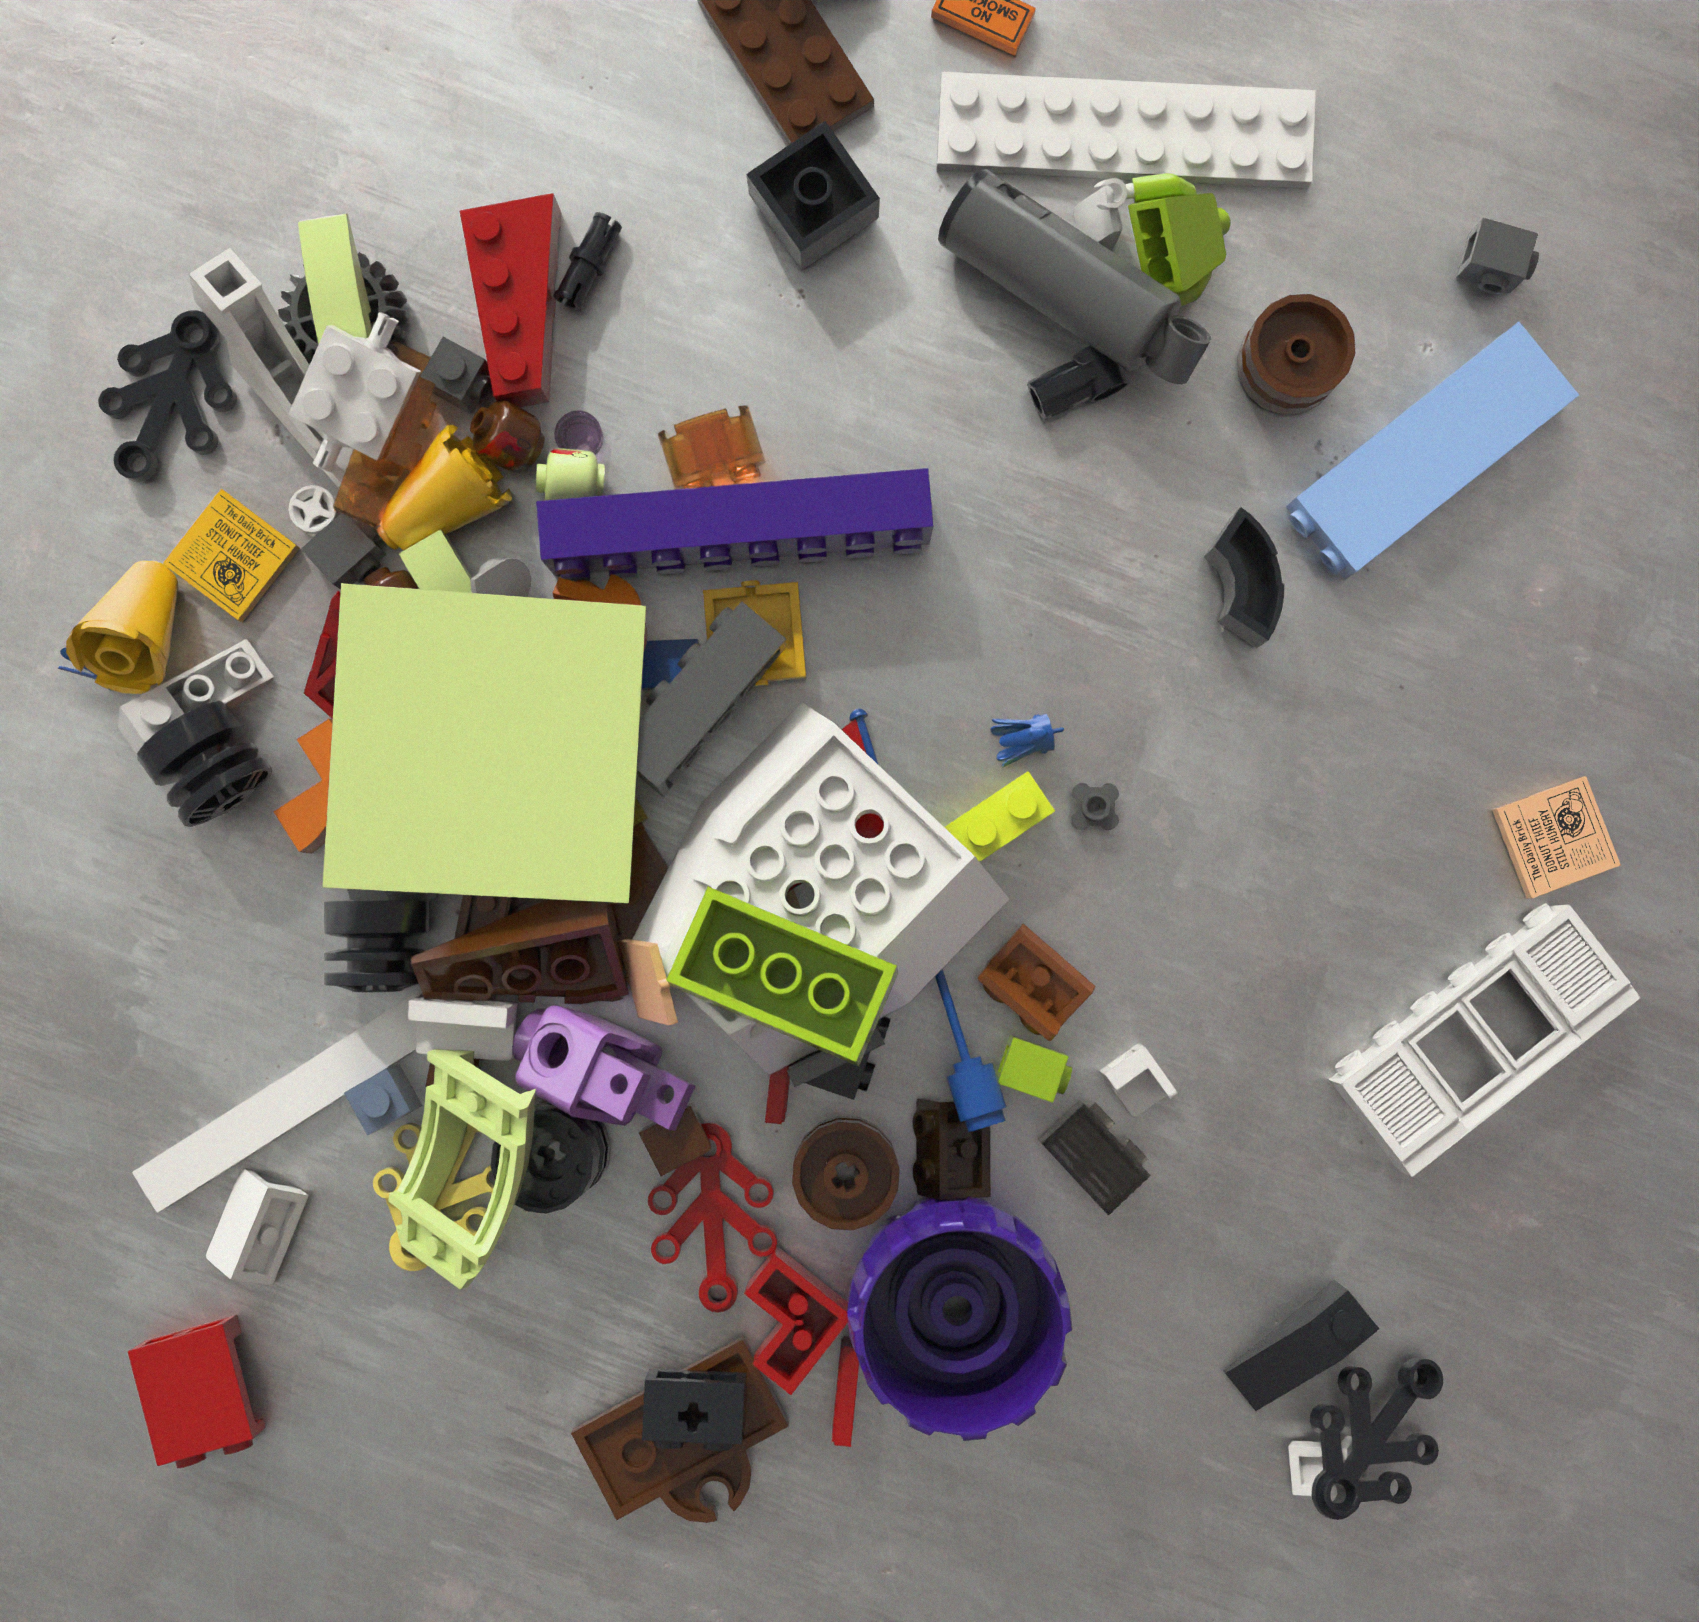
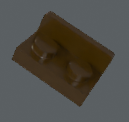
M917 1099L916 1112L912 1122L913 1131L916 1136V1161L913 1165V1179L917 1186V1194L936 1200L991 1197L990 1126L968 1132L965 1121L960 1122L953 1100Z

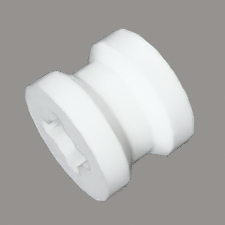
M315 485L305 486L296 491L290 500L288 509L290 519L296 527L313 538L342 511H345L338 498L323 487ZM320 517H324V518H322L321 520L316 521V523H315V521H314L315 519H318V518H320Z

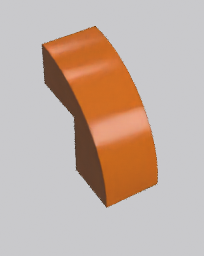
M327 719L296 739L322 780L273 811L297 850L302 853L312 854L325 844L332 719Z

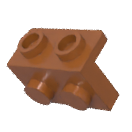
M1022 924L992 956L978 976V980L983 984L984 990L993 1000L1005 1003L1019 1015L1022 1024L1030 1032L1042 1035L1048 1041H1052L1058 1034L1061 1026L1088 999L1096 987L1025 924Z

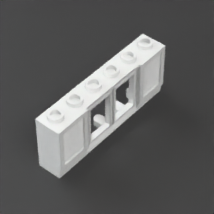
M1546 903L1532 910L1523 919L1526 926L1513 936L1510 933H1506L1495 939L1486 947L1485 950L1488 955L1476 965L1469 962L1458 968L1448 977L1451 984L1436 995L1433 991L1418 999L1410 1007L1413 1014L1400 1024L1397 1021L1387 1024L1373 1036L1375 1044L1362 1054L1358 1050L1348 1054L1336 1064L1335 1068L1338 1072L1328 1080L1400 1172L1411 1177L1416 1175L1641 998L1631 986V982L1570 905H1551L1549 907ZM1508 970L1555 1029L1516 1061L1469 1002ZM1455 1012L1502 1070L1501 1073L1464 1102H1461L1416 1044L1417 1041Z

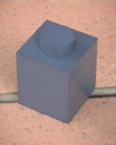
M400 1064L386 1068L344 1092L367 1136L423 1106Z

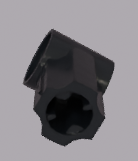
M1089 345L1077 352L1071 358L1072 361L1029 380L1027 386L1031 400L1044 421L1085 401L1097 402L1119 392L1130 383L1122 366Z

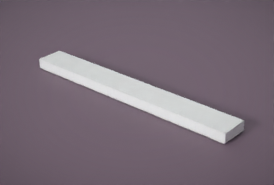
M419 990L133 1171L134 1177L156 1213L170 1207L345 1096L344 1092L391 1067L416 1051L417 1021L408 1020L409 1000L423 994L422 991Z

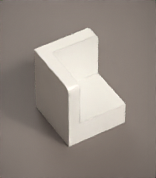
M1138 1043L1100 1070L1104 1079L1133 1117H1137L1162 1098L1172 1099L1178 1094L1146 1047Z

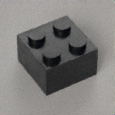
M826 121L746 174L750 197L801 270L879 218V196Z

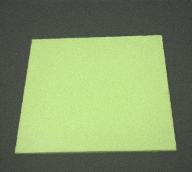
M341 583L322 888L629 903L646 606Z

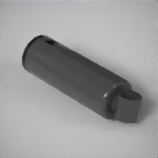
M981 169L963 185L943 218L938 235V241L941 246L1128 371L1140 369L1146 363L1147 367L1163 380L1174 384H1185L1211 341V336L1204 327L1189 318L1178 315L1181 301L1176 293L987 169Z

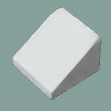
M1104 186L1078 203L1073 211L1076 228L1106 248L1115 247L1122 231L1118 207L1101 210L1096 206L1113 201L1114 191L1109 186Z

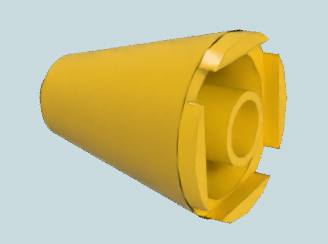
M447 425L440 431L377 516L380 526L377 528L378 534L393 550L398 548L406 550L438 530L448 534L503 508L512 501L510 488L502 493L497 485V482L503 478L499 469L494 463L484 459L475 452L473 439L467 435L462 440L454 436L453 434L458 429L455 425Z
M139 561L135 563L72 629L66 641V653L78 671L82 672L85 666L96 674L95 683L121 693L142 694L148 692L151 685L157 683L159 686L162 683L168 667L178 591V580L166 565L157 561Z

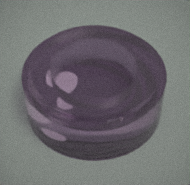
M579 410L571 411L562 416L557 422L554 432L555 441L559 448L591 451L595 455L600 451L604 439L602 428L597 419L590 413Z

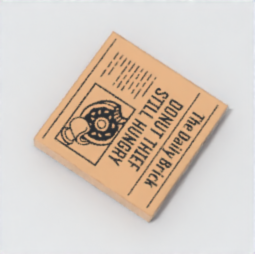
M1586 776L1576 778L1492 810L1526 899L1538 897L1621 866Z

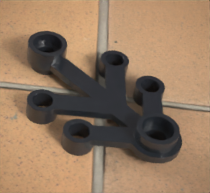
M198 310L183 312L174 319L170 333L141 345L129 344L124 346L118 353V364L128 374L136 377L146 374L151 367L152 361L172 354L174 356L167 370L122 388H107L99 396L98 404L100 409L114 419L125 418L130 414L133 405L155 397L136 441L121 444L114 454L113 461L116 470L130 481L145 482L156 473L158 460L154 452L175 405L186 429L185 442L187 446L200 455H208L216 449L218 445L217 434L205 424L187 379L194 362H196L206 384L204 399L209 406L218 412H227L237 402V394L230 385L224 382L212 352L219 341V329L204 312ZM202 329V338L198 342H190L192 331ZM137 353L140 354V363L135 367H129L128 360L130 356ZM226 389L227 398L225 401L215 403V393L218 390ZM116 396H121V406L116 410H110V400ZM201 432H207L208 441L206 444L196 446V436ZM139 457H145V467L141 471L135 472L133 469L134 461Z
M1411 1358L1403 1363L1398 1371L1399 1386L1372 1424L1369 1392L1372 1388L1371 1375L1366 1369L1361 1367L1348 1366L1340 1371L1337 1383L1340 1391L1348 1396L1352 1452L1344 1463L1340 1432L1345 1424L1342 1411L1333 1405L1319 1404L1310 1413L1311 1427L1316 1433L1320 1434L1323 1470L1314 1479L1311 1491L1314 1506L1320 1514L1330 1519L1341 1520L1353 1514L1361 1502L1384 1500L1402 1504L1409 1499L1412 1486L1410 1480L1404 1474L1387 1471L1382 1473L1378 1480H1358L1371 1464L1411 1461L1416 1464L1430 1465L1437 1459L1439 1452L1438 1444L1430 1435L1413 1433L1406 1440L1386 1442L1417 1398L1432 1399L1440 1393L1443 1387V1374L1440 1367L1434 1361ZM1415 1371H1417L1419 1376L1418 1383L1416 1385L1414 1384ZM1354 1374L1359 1379V1385L1356 1390H1353L1351 1386V1378ZM1326 1412H1329L1331 1424L1326 1429L1323 1424V1417ZM1422 1441L1425 1446L1424 1454L1420 1457L1417 1452L1418 1444ZM1395 1479L1398 1484V1490L1393 1496L1390 1491V1485ZM1335 1485L1337 1496L1331 1501V1489Z

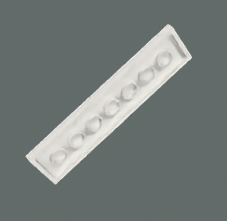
M942 72L936 170L978 172L981 169H987L992 173L1100 179L1118 178L1120 180H1132V178L1173 173L1189 183L1308 189L1313 177L1316 90Z

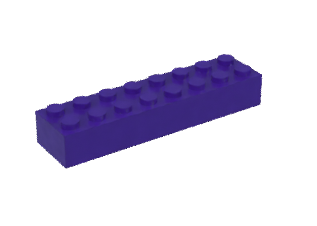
M928 468L536 501L541 561L554 576H561V578L575 582L577 580H590V573L609 572V577L613 574L620 578H630L638 575L637 569L656 568V573L677 574L685 571V565L704 564L705 570H724L732 567V561L751 560L752 566H771L780 563L779 557L798 556L800 562H818L826 560L827 553L846 552L847 558H865L873 556L874 549L893 548L894 554H912L922 551L921 545H930L934 527Z

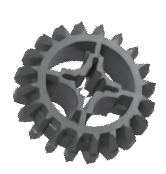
M359 252L358 258L365 287L370 288L376 293L375 295L368 296L371 312L368 314L370 323L376 322L379 312L389 315V318L398 320L397 325L409 322V314L406 310L401 309L407 303V298L402 291H396L399 282L393 274L385 275L386 268L382 263L375 261L370 265L367 256ZM290 274V281L296 289L294 291H281V298L290 306L278 309V316L282 321L287 322L284 325L310 365L319 344L313 339L317 335L306 277L301 278L298 275ZM397 325L387 345V348L396 357L398 350L391 343L392 340H406L407 336L405 331Z

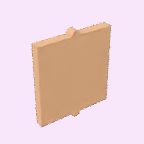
M633 939L618 941L627 974L626 980L630 985L638 1018L665 1025L678 1023L669 989L670 984L666 981L667 978L658 944Z

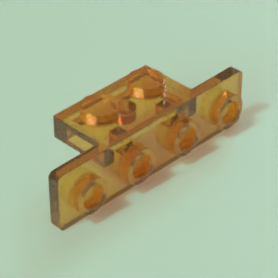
M398 342L392 343L396 348L393 354L402 362L420 370L421 373L382 459L375 460L353 448L333 503L335 511L373 527H377L382 520L396 480L405 469L413 471L422 450V445L415 442L419 429L427 430L437 403L430 401L436 383L420 377L431 357Z

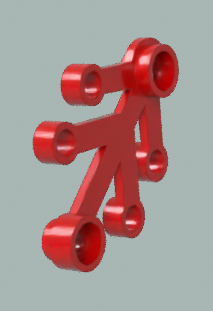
M706 1122L701 1123L708 1139L715 1142L717 1146L716 1153L712 1156L701 1155L678 1167L664 1184L655 1186L648 1196V1206L651 1211L657 1215H667L676 1207L678 1194L700 1172L701 1193L668 1232L661 1233L655 1238L651 1246V1253L653 1258L661 1264L674 1262L681 1252V1245L703 1221L707 1275L703 1278L699 1287V1299L706 1309L720 1313L730 1309L738 1295L737 1281L726 1269L723 1219L748 1240V1247L756 1256L766 1257L772 1254L777 1245V1234L774 1229L767 1225H760L721 1191L720 1171L745 1190L744 1196L747 1203L755 1208H763L772 1201L774 1187L767 1178L757 1177L731 1154V1137L722 1126ZM755 1184L765 1185L769 1193L767 1198L761 1201L753 1199L750 1194L751 1187ZM665 1191L670 1194L672 1203L669 1207L661 1208L656 1205L654 1196L657 1192ZM761 1232L767 1233L772 1239L771 1246L766 1249L756 1247L753 1240L756 1234ZM662 1240L671 1241L675 1246V1253L671 1256L661 1255L657 1248L658 1243ZM714 1285H721L726 1289L727 1297L722 1301H714L709 1295V1289Z

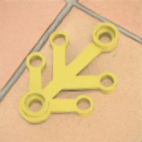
M407 1123L400 1126L393 1136V1143L396 1149L406 1154L409 1165L417 1143L414 1147L406 1146L402 1141V1134L406 1129L412 1130L416 1133L418 1142L421 1126L416 1123ZM469 1124L467 1125L464 1140L451 1174L433 1206L439 1212L444 1208L480 1194L493 1192L494 1185L489 1180V1174L492 1171L491 1165L483 1173L454 1183L476 1133L480 1132ZM388 1167L375 1175L373 1188L377 1195L386 1199L394 1224L397 1226L402 1224L401 1212L388 1202L389 1193L394 1191H388L382 1186V1177L385 1174L393 1175L397 1180V1187L394 1190L396 1191L404 1178V1174L398 1168ZM473 1207L463 1215L462 1219L454 1222L475 1236L477 1230L471 1228L469 1218L472 1214H479L484 1218L487 1209L484 1207ZM396 1230L389 1242V1252L395 1264L407 1271H419L426 1268L427 1265L414 1255L409 1254L401 1246Z

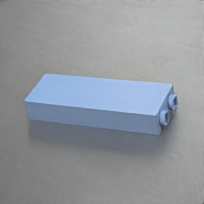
M1517 322L1286 506L1291 513L1289 515L1290 522L1299 534L1305 538L1310 536L1321 550L1319 557L1327 569L1335 575L1340 573L1346 580L1577 398L1579 394L1523 325Z

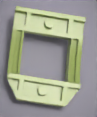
M435 1049L427 1052V1061L435 1065L434 1084L426 1087L424 1114L417 1146L399 1188L389 1193L388 1202L401 1212L402 1224L396 1226L401 1246L461 1290L469 1287L486 1264L519 1196L532 1147L536 1089L519 1094L474 1066V1051ZM468 1124L501 1145L498 1171L492 1196L475 1236L433 1207L457 1160Z

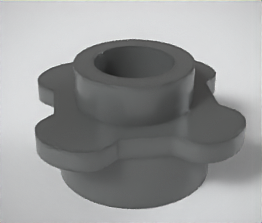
M1079 783L1073 788L1072 797L1076 801L1074 805L1075 813L1072 815L1071 821L1075 828L1085 830L1089 826H1101L1104 830L1109 831L1118 825L1119 817L1115 813V800L1119 797V791L1115 785L1106 783L1102 787H1089L1086 783ZM1093 802L1099 804L1100 808L1098 811L1091 809Z

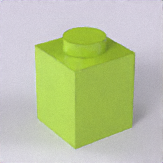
M1009 1035L996 1075L1000 1085L1053 1103L1056 1093L1064 1095L1071 1078L1072 1067L1066 1065L1069 1056L1064 1053Z

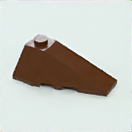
M547 899L411 957V965L424 999L485 1001L491 995H518V1002L535 1003L536 996L564 997V1004H586L629 995L624 963L618 944L619 937L616 921L610 902Z

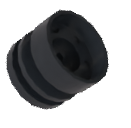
M222 701L204 704L174 719L148 739L137 753V760L155 785L164 786L177 782L168 792L167 802L171 807H180L178 817L184 826L187 827L203 824L233 810L247 800L272 775V767L267 760L256 758L259 749L254 743L246 742L233 746L242 736L243 727L227 704Z
M429 901L324 902V934L347 938V948L324 953V961H347V972L324 973V985L337 986L352 992H396L419 984L414 970H407V960H411V957L426 950L407 947V937L429 932Z
M546 1101L536 1104L529 1163L515 1205L528 1212L547 1214L567 1208L601 1179L609 1164L611 1143L605 1124L600 1121L572 1117ZM556 1141L560 1143L559 1151L566 1154L559 1160L554 1158L555 1150L549 1148ZM497 1142L493 1144L491 1169L495 1181L501 1145Z

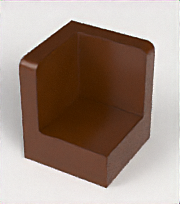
M694 1102L686 1106L675 1131L668 1130L654 1122L639 1132L660 1176L709 1152L712 1148V1144L696 1115L698 1109Z

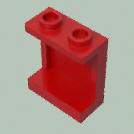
M237 1315L146 1340L127 1351L157 1466L175 1462L177 1468H184L207 1458L206 1452L223 1448L224 1455L245 1450L253 1446L252 1439L266 1428L263 1418L254 1419L233 1340L242 1334Z

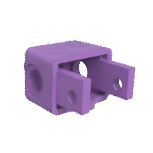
M558 1005L550 1006L547 1009H536L529 1013L521 1022L513 1039L512 1052L514 1058L521 1062L515 1076L517 1084L527 1091L536 1089L537 1097L572 1117L625 1126L631 1122L637 1112L666 1129L675 1131L695 1089V1085L657 1066L662 1055L661 1046L599 1016ZM610 1046L614 1050L616 1057L603 1051V1047ZM671 1086L674 1090V1096L671 1102L667 1104L664 1100V1093Z

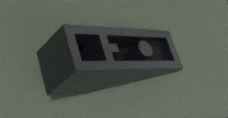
M1333 1280L1223 1372L1253 1409L1257 1411L1342 1361L1376 1333L1379 1327L1345 1287Z

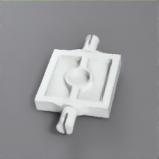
M378 313V318L369 338L354 337L333 325L326 326L289 411V416L311 426L324 438L313 461L316 467L322 466V470L333 471L334 464L342 447L354 448L375 460L382 459L421 373L420 370L399 360L387 348L393 331L399 322L394 318H389L390 316L387 314Z

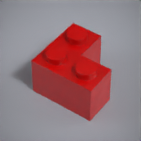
M776 1246L774 1252L766 1258L748 1281L744 1294L778 1321L755 1351L752 1365L788 1394L792 1395L848 1323V1302L780 1247Z

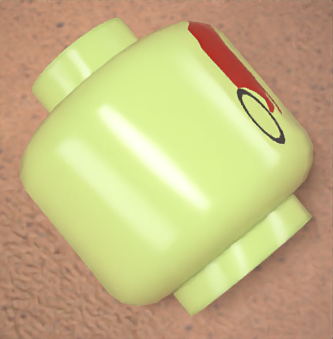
M553 449L548 455L547 464L537 463L536 492L545 493V500L603 496L605 464H598L596 455L591 451Z

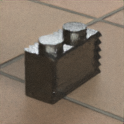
M1079 1100L1038 1140L1104 1212L1110 1215L1150 1177V1174L1142 1166L1148 1158L1129 1138L1122 1144L1109 1131L1115 1124L1114 1121L1096 1102L1088 1108Z

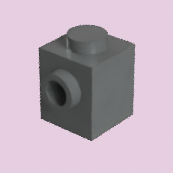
M1483 217L1468 234L1456 278L1477 283L1481 290L1488 293H1511L1524 279L1529 280L1536 269L1539 252L1533 250L1538 233Z
M444 336L420 376V379L431 393L471 415L478 403H482L486 399L492 388L487 361Z
M342 511L301 548L324 576L340 590L341 583L354 584L356 581L362 583L367 576L380 568L381 563L379 561L386 555L376 543L381 537L372 524L364 516H361L356 521L345 511Z

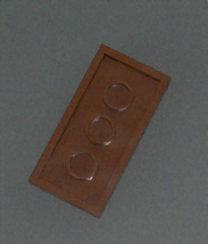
M697 0L789 145L824 121L827 122L834 132L874 107L873 96L811 0Z

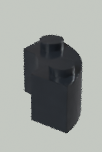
M1240 507L1230 517L1204 558L1218 571L1224 585V607L1218 623L1258 648L1269 641L1277 626L1283 607L1284 583H1282L1281 570L1276 556L1278 552L1273 541L1262 525L1250 513Z

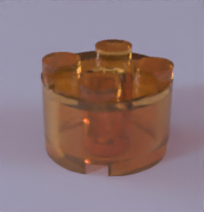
M738 406L740 416L729 417L727 409H722L675 424L676 435L672 437L665 430L657 434L674 489L715 486L714 482L729 477L734 484H740L761 476L759 467L765 464L766 460L749 406Z

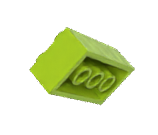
M708 886L666 981L676 989L859 1066L897 978L898 968L897 965Z

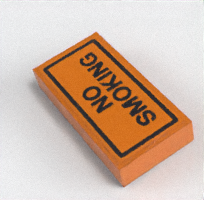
M936 0L932 8L931 18L1015 56L1034 18L1036 8L1020 0Z

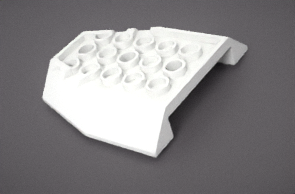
M801 703L701 803L633 940L657 943L665 973L668 975L704 893L709 886L897 965L898 975L880 1018L909 1004L1010 899L977 858L835 723L806 704ZM868 813L878 815L884 822L883 831L877 837L870 839L860 836L855 829L857 820L862 815ZM797 883H806L815 892L813 902L803 909L791 907L786 900L789 888ZM686 993L768 1075L819 1050Z

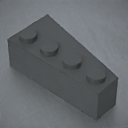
M742 601L734 610L726 607L715 618L709 628L714 632L702 647L697 643L692 645L678 662V666L682 669L670 684L666 680H662L646 699V703L650 707L640 717L636 775L662 797L674 785L667 779L676 768L681 771L685 766H690L699 755V750L705 743L702 740L703 736L707 732L713 734L721 728L736 707L733 703L738 696L746 697L786 648V638Z

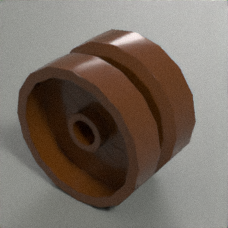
M1312 294L1288 295L1271 303L1256 319L1251 329L1245 335L1237 356L1238 377L1247 395L1262 408L1281 415L1304 413L1319 406L1349 373L1356 354L1354 331L1346 315L1329 300Z
M839 1115L819 1122L804 1135L795 1153L792 1185L798 1203L814 1221L830 1229L853 1231L873 1224L889 1210L898 1192L900 1168L891 1140L877 1125L861 1117ZM846 1162L848 1168L854 1165V1175L847 1179L841 1178L837 1174L838 1164Z

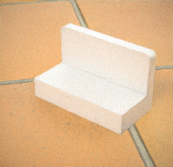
M423 994L409 1000L408 1020L417 1021L415 1050L419 1054H427L428 1051L435 1049L474 1051V1058L509 1061L514 1057L512 1045L516 1032L518 1002L424 999Z
M241 1169L207 1251L206 1258L230 1280L273 1286L309 1195L299 1188L266 1182L252 1170Z

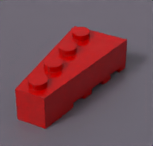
M550 193L459 210L493 396L496 401H509L520 408L547 403L550 400L553 353L552 330L556 308V299L553 295L555 293L556 271H558L559 260L558 236L559 229H561V210L555 195Z

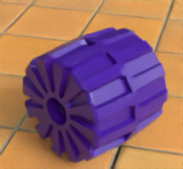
M967 1197L964 1201L936 1200L934 1198L915 1201V1207L903 1216L895 1215L886 1219L873 1233L863 1257L857 1263L848 1294L847 1317L850 1340L870 1390L882 1405L889 1403L903 1414L909 1427L929 1436L935 1431L960 1435L963 1441L986 1439L988 1432L1011 1423L1019 1426L1036 1413L1035 1405L1050 1386H1058L1067 1366L1064 1352L1065 1336L1072 1331L1068 1293L1054 1257L1040 1237L1017 1216H1011L982 1198ZM954 1296H962L970 1302L967 1313L959 1318H951L943 1312L945 1302Z

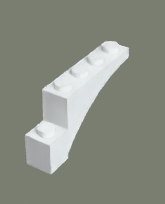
M228 248L189 274L195 303L226 337L231 365L315 460L324 438L311 426L288 415L309 368V363L262 289V284L232 249ZM342 447L334 464L333 471L323 470L353 505L391 478L390 469L381 459L375 460L354 448Z

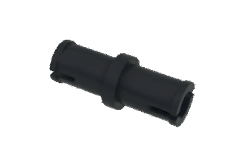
M595 212L580 246L572 249L569 255L571 264L553 295L559 303L564 298L567 299L564 306L572 310H581L596 276L603 275L607 267L604 260L617 234L622 229V226L616 220L613 221L612 225H609L611 217L604 213Z

